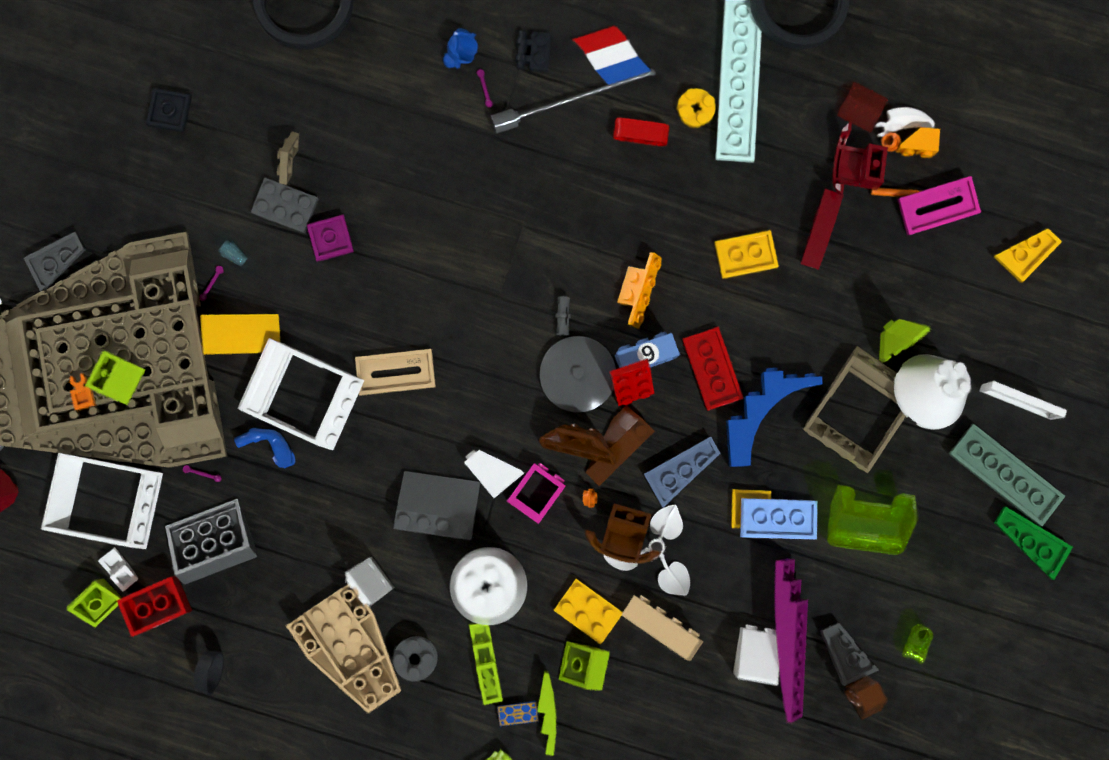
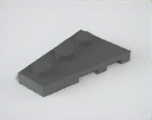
M73 232L28 255L24 260L41 292L46 290L86 249L78 233Z
M835 623L820 630L842 685L845 686L879 671L870 662L867 655L854 643L852 637L840 623Z

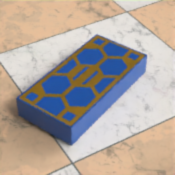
M536 701L498 705L500 726L539 721Z

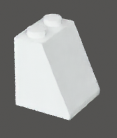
M746 625V628L740 627L733 674L740 679L777 685L779 661L776 630L765 628V631L757 630V626Z

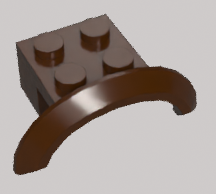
M614 504L602 544L596 538L595 532L585 530L587 541L599 553L618 561L641 564L653 561L661 554L660 551L652 549L649 553L640 555L651 518L649 513Z

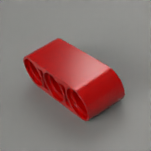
M616 118L613 138L619 141L666 146L670 126L664 123Z

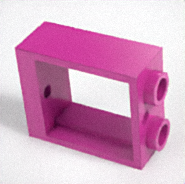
M541 463L532 465L507 501L538 524L565 487L563 484L565 480L556 474L554 476L548 474L547 471L549 469ZM535 470L558 486V489L540 514L516 498Z

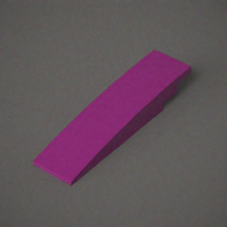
M787 558L776 561L775 615L783 700L787 722L792 723L803 717L808 599H801L802 579L794 578L795 559Z

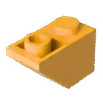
M921 127L901 143L896 152L902 153L903 156L919 154L920 157L931 158L939 151L940 129Z

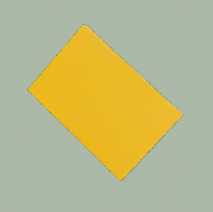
M771 230L714 242L722 279L779 267Z

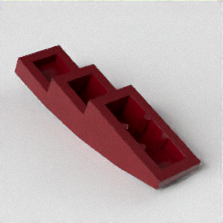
M825 188L812 223L813 226L806 243L801 264L819 270L839 212L843 194L839 195L837 192Z

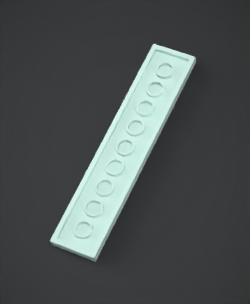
M725 0L716 160L754 162L761 30L753 18L750 0Z

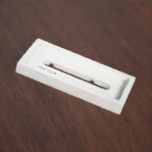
M995 381L982 384L980 388L982 393L1050 420L1064 418L1067 412L1065 409Z

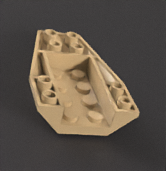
M347 584L289 623L286 627L306 657L369 713L399 693L401 688L374 613L367 603L363 604L357 596L359 594L355 587L351 588Z

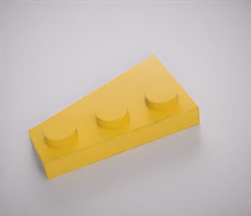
M1046 229L993 257L1022 283L1062 241L1052 231Z

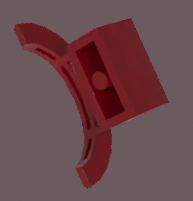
M852 122L842 129L835 152L832 183L839 195L843 194L844 184L877 190L884 183L888 147L869 144L865 149L845 146L851 132Z

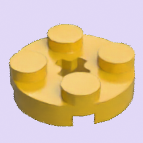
M689 89L680 97L677 112L682 122L687 126L701 127L711 121L715 113V100L713 96L702 89ZM699 104L701 111L693 112L691 106Z

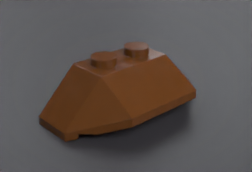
M564 424L540 437L539 442L542 448L611 465L616 464L612 451L602 434L596 429L589 428V430H586L576 424H571L570 426Z

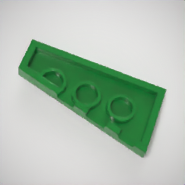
M1007 507L1002 508L994 522L1051 580L1056 578L1073 548L1071 545Z

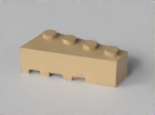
M634 595L622 616L686 660L691 661L703 643L698 638L699 634L690 628L687 631L681 627L683 623L673 617L671 620L666 617V611L658 606L653 608L649 605L651 601L642 595L639 598Z

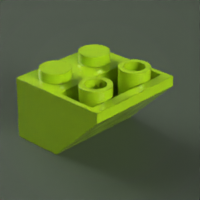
M103 350L85 386L128 405L145 369Z

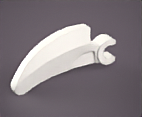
M904 107L887 111L888 122H879L874 125L875 128H883V132L877 135V137H883L887 133L902 129L933 128L935 123L920 110Z

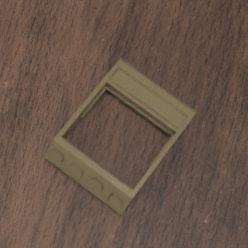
M857 346L807 420L803 430L821 441L826 447L839 453L841 457L855 464L857 468L868 473L906 417L903 412L900 411L873 454L864 450L817 417L848 372L898 404L894 393V381L897 373Z

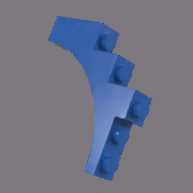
M767 368L766 372L761 373L762 395H760V392H749L748 396L743 397L745 419H742V416H731V420L726 421L729 467L751 466V449L754 436L768 411L779 400L794 391L822 385V376L816 377V373L805 374V377L797 378V374L785 375L786 378H783V371H778L777 368Z

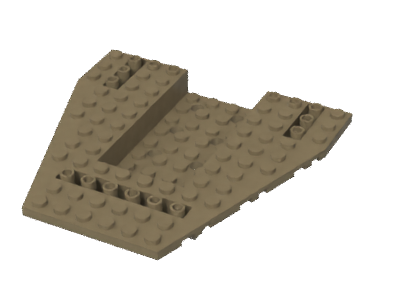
M187 232L130 242L118 251H113L107 257L93 262L73 273L67 279L55 283L54 286L47 290H42L17 304L16 307L1 313L0 446L169 468L227 457L215 383L208 378L205 355L202 353V338L196 308L201 307ZM177 321L183 322V329L180 331L174 329V324ZM139 328H143L145 335L143 338L138 339L136 331ZM104 335L107 341L105 345L99 346L97 340L100 336ZM62 343L68 345V350L65 353L59 351V346ZM103 350L141 368L151 367V374L147 377L142 376L128 405L93 390L96 405L75 410L71 393L65 388L71 376L75 377L76 382L79 383L81 381L80 374H85L88 382ZM183 359H189L190 366L187 369L181 368V361Z

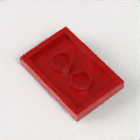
M647 359L610 371L618 406L628 405L635 400L645 399L655 394L650 365Z

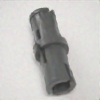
M558 297V313L556 314L558 336H569V319H571V314H569L570 297Z

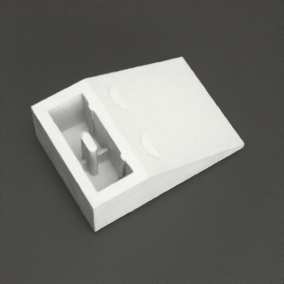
M369 557L345 573L347 583L351 588L355 587L359 592L357 596L363 604L367 603L369 606L395 588L373 557Z

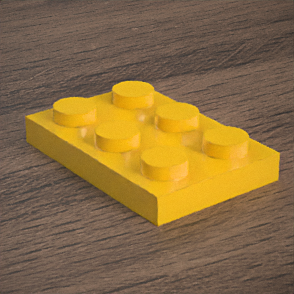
M578 579L574 580L554 608L556 613L600 645L623 613Z

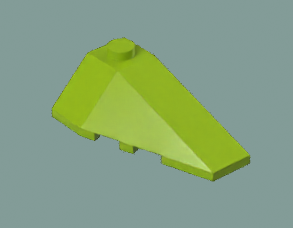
M898 319L895 322L893 320L889 321L883 327L885 330L881 333L880 362H886L891 358L892 354L897 355L903 349L905 350L917 342L930 328L902 319Z

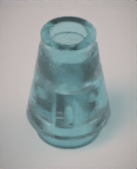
M226 240L218 250L222 257L240 267L248 259L233 241Z

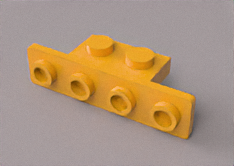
M650 252L645 270L628 267L617 301L619 304L633 307L628 324L636 329H639L644 321V313L650 302V294L656 282L655 278L661 267L662 258L653 252Z

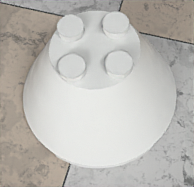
M928 354L917 355L904 362L894 381L895 398L901 411L906 417H910L915 421L916 425L926 429H942L953 424L960 417L968 392L971 390L970 377L963 363Z

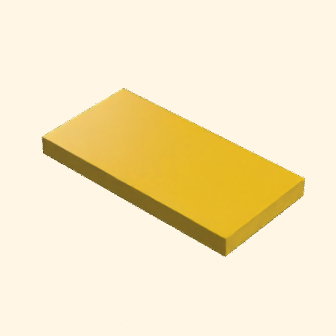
M279 314L200 316L203 355L262 353L269 338L280 342Z

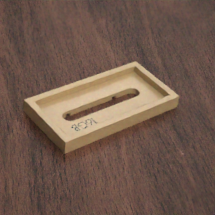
M432 349L355 357L357 377L364 380L359 391L360 396L436 387ZM415 366L421 368V372L418 374L372 378L371 376L374 371Z

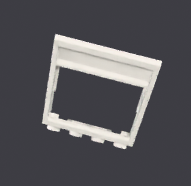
M269 338L238 409L313 444L333 450L364 380ZM293 355L343 376L316 437L295 429L294 426L267 414Z

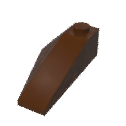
M626 405L612 419L603 437L615 457L616 464L611 465L592 460L586 474L600 486L654 430Z

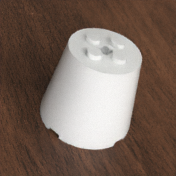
M483 547L469 552L457 563L450 579V593L455 607L465 618L481 625H495L507 621L519 611L527 593V578L520 562L509 552L495 547ZM484 581L492 584L488 593H486V590L482 591L481 589Z

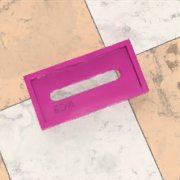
M972 176L897 199L907 235L981 213ZM956 196L962 197V201L958 204L922 215L916 214V210L920 207Z

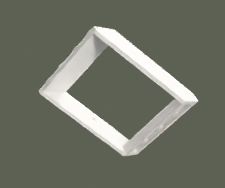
M58 453L41 529L126 547L146 549L163 473ZM83 462L141 473L127 541L68 529Z

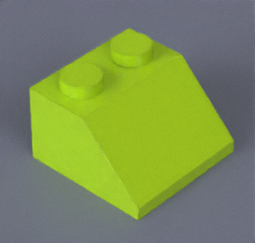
M567 641L559 680L584 689L602 690L610 652L597 647Z

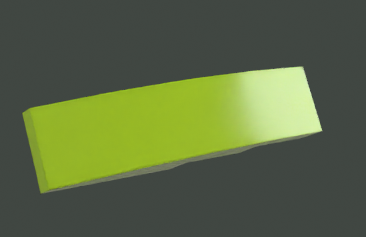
M471 623L469 628L483 705L501 702L503 698L489 625Z
M544 671L537 712L545 713L542 733L549 734L546 754L553 756L556 738V708L549 671Z

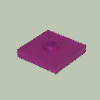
M344 214L307 224L317 262L354 252Z

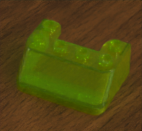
M838 485L830 507L827 542L835 547L892 555L901 554L905 550L918 520L915 495L899 494L894 497L891 505L854 500L855 490L852 487Z

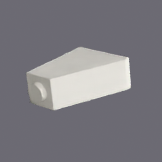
M480 450L470 452L466 456L467 460L464 462L493 498L497 497L524 474L520 469Z

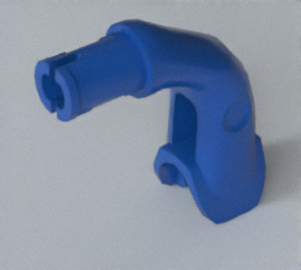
M251 428L249 432L234 438L238 448L252 442L257 443L261 440H268L274 453L273 460L278 467L287 468L295 464L293 451L284 437L275 430Z

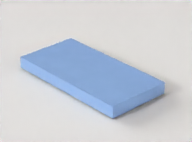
M741 498L740 537L817 539V501Z

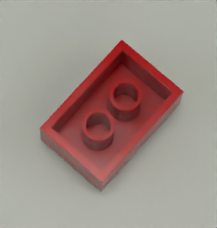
M176 576L169 577L117 600L132 637L192 611L181 582Z

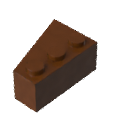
M868 676L845 685L846 691H844L847 700L854 705L861 720L881 711L884 707L883 705L887 702L879 683Z

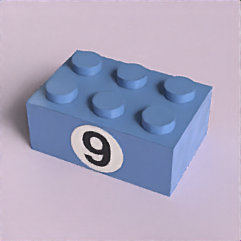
M665 331L655 335L653 340L649 341L648 338L637 341L636 346L630 347V344L620 347L615 358L619 368L644 359L648 360L651 368L674 360L680 354L672 333L667 334Z

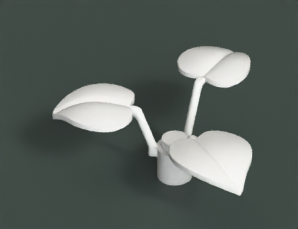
M670 505L662 508L652 517L650 529L654 534H658L659 538L652 540L648 548L641 550L640 555L650 552L652 549L660 551L659 557L665 568L658 575L660 588L669 594L686 596L690 588V577L686 567L679 562H673L668 567L663 555L665 545L661 541L663 536L668 540L675 539L681 534L683 529V522L677 506ZM604 555L606 561L619 570H632L638 565L618 561Z

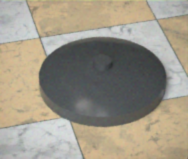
M573 336L560 340L547 351L540 367V382L545 395L554 405L568 412L583 413L596 409L608 399L613 391L610 371L615 370L616 367L611 354L602 344L588 337Z

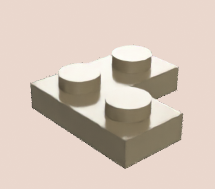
M291 132L290 136L285 138L283 147L279 148L278 151L280 164L277 168V175H279V183L287 185L292 176L293 158L299 147V133Z

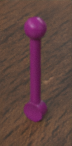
M480 69L477 71V76L480 78L484 90L485 105L491 107L493 102L489 98L485 84V73Z
M222 266L216 267L215 275L204 293L199 296L201 301L207 299L206 295L217 277L224 272Z
M188 465L183 467L185 473H195L214 479L215 482L222 480L220 475L215 476L191 469Z

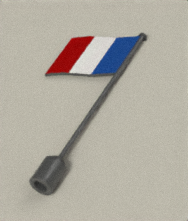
M615 26L573 39L572 41L584 52L594 70L606 82L607 86L518 114L517 111L514 112L513 109L491 115L494 130L497 134L516 128L522 117L649 75L654 76L655 70L649 69L643 63L625 35Z

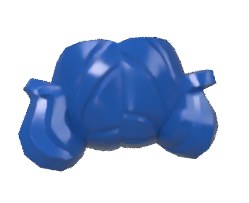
M457 29L453 33L447 44L448 52L443 58L447 68L456 67L458 69L461 64L472 62L478 49L474 33L470 34L465 29Z

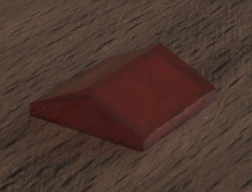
M854 82L837 116L871 132L888 98Z

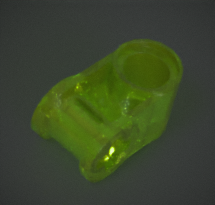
M915 625L911 629L909 638L903 648L902 657H909L917 660L919 664H923L933 639L932 631L924 625ZM924 629L926 635L924 638L919 639L918 633Z

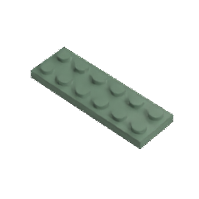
M975 424L970 425L948 453L1039 526L1045 524L1065 498V495Z

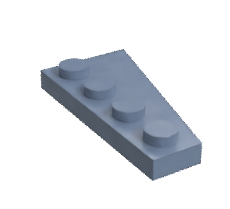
M711 437L644 474L662 508L720 454Z

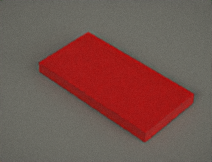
M719 326L682 339L707 411L744 399Z

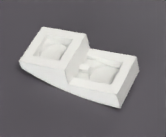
M115 547L98 560L111 575L110 578L122 591L139 579Z

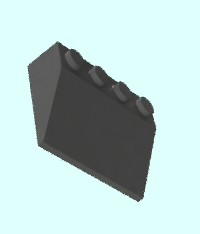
M404 471L394 529L472 540L481 482Z
M238 499L165 526L175 576L184 585L257 557L254 541Z

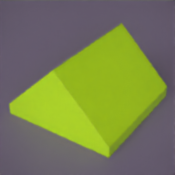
M98 579L89 585L66 609L88 624L96 627L118 606L117 600L122 597L105 579Z

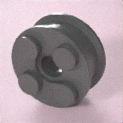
M420 636L405 639L396 647L393 654V665L396 672L408 681H420L428 677L435 669L438 660L435 646L431 641ZM413 653H416L420 656V662L418 664H415L411 661V655Z

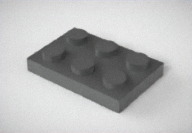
M264 178L251 213L305 234L307 224L311 220L319 199L318 197Z

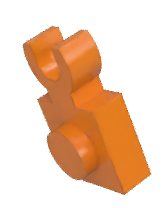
M80 374L81 381L79 383L76 382L75 377H70V383L75 386V390L70 391L75 410L96 405L93 390L85 386L87 383L85 374Z

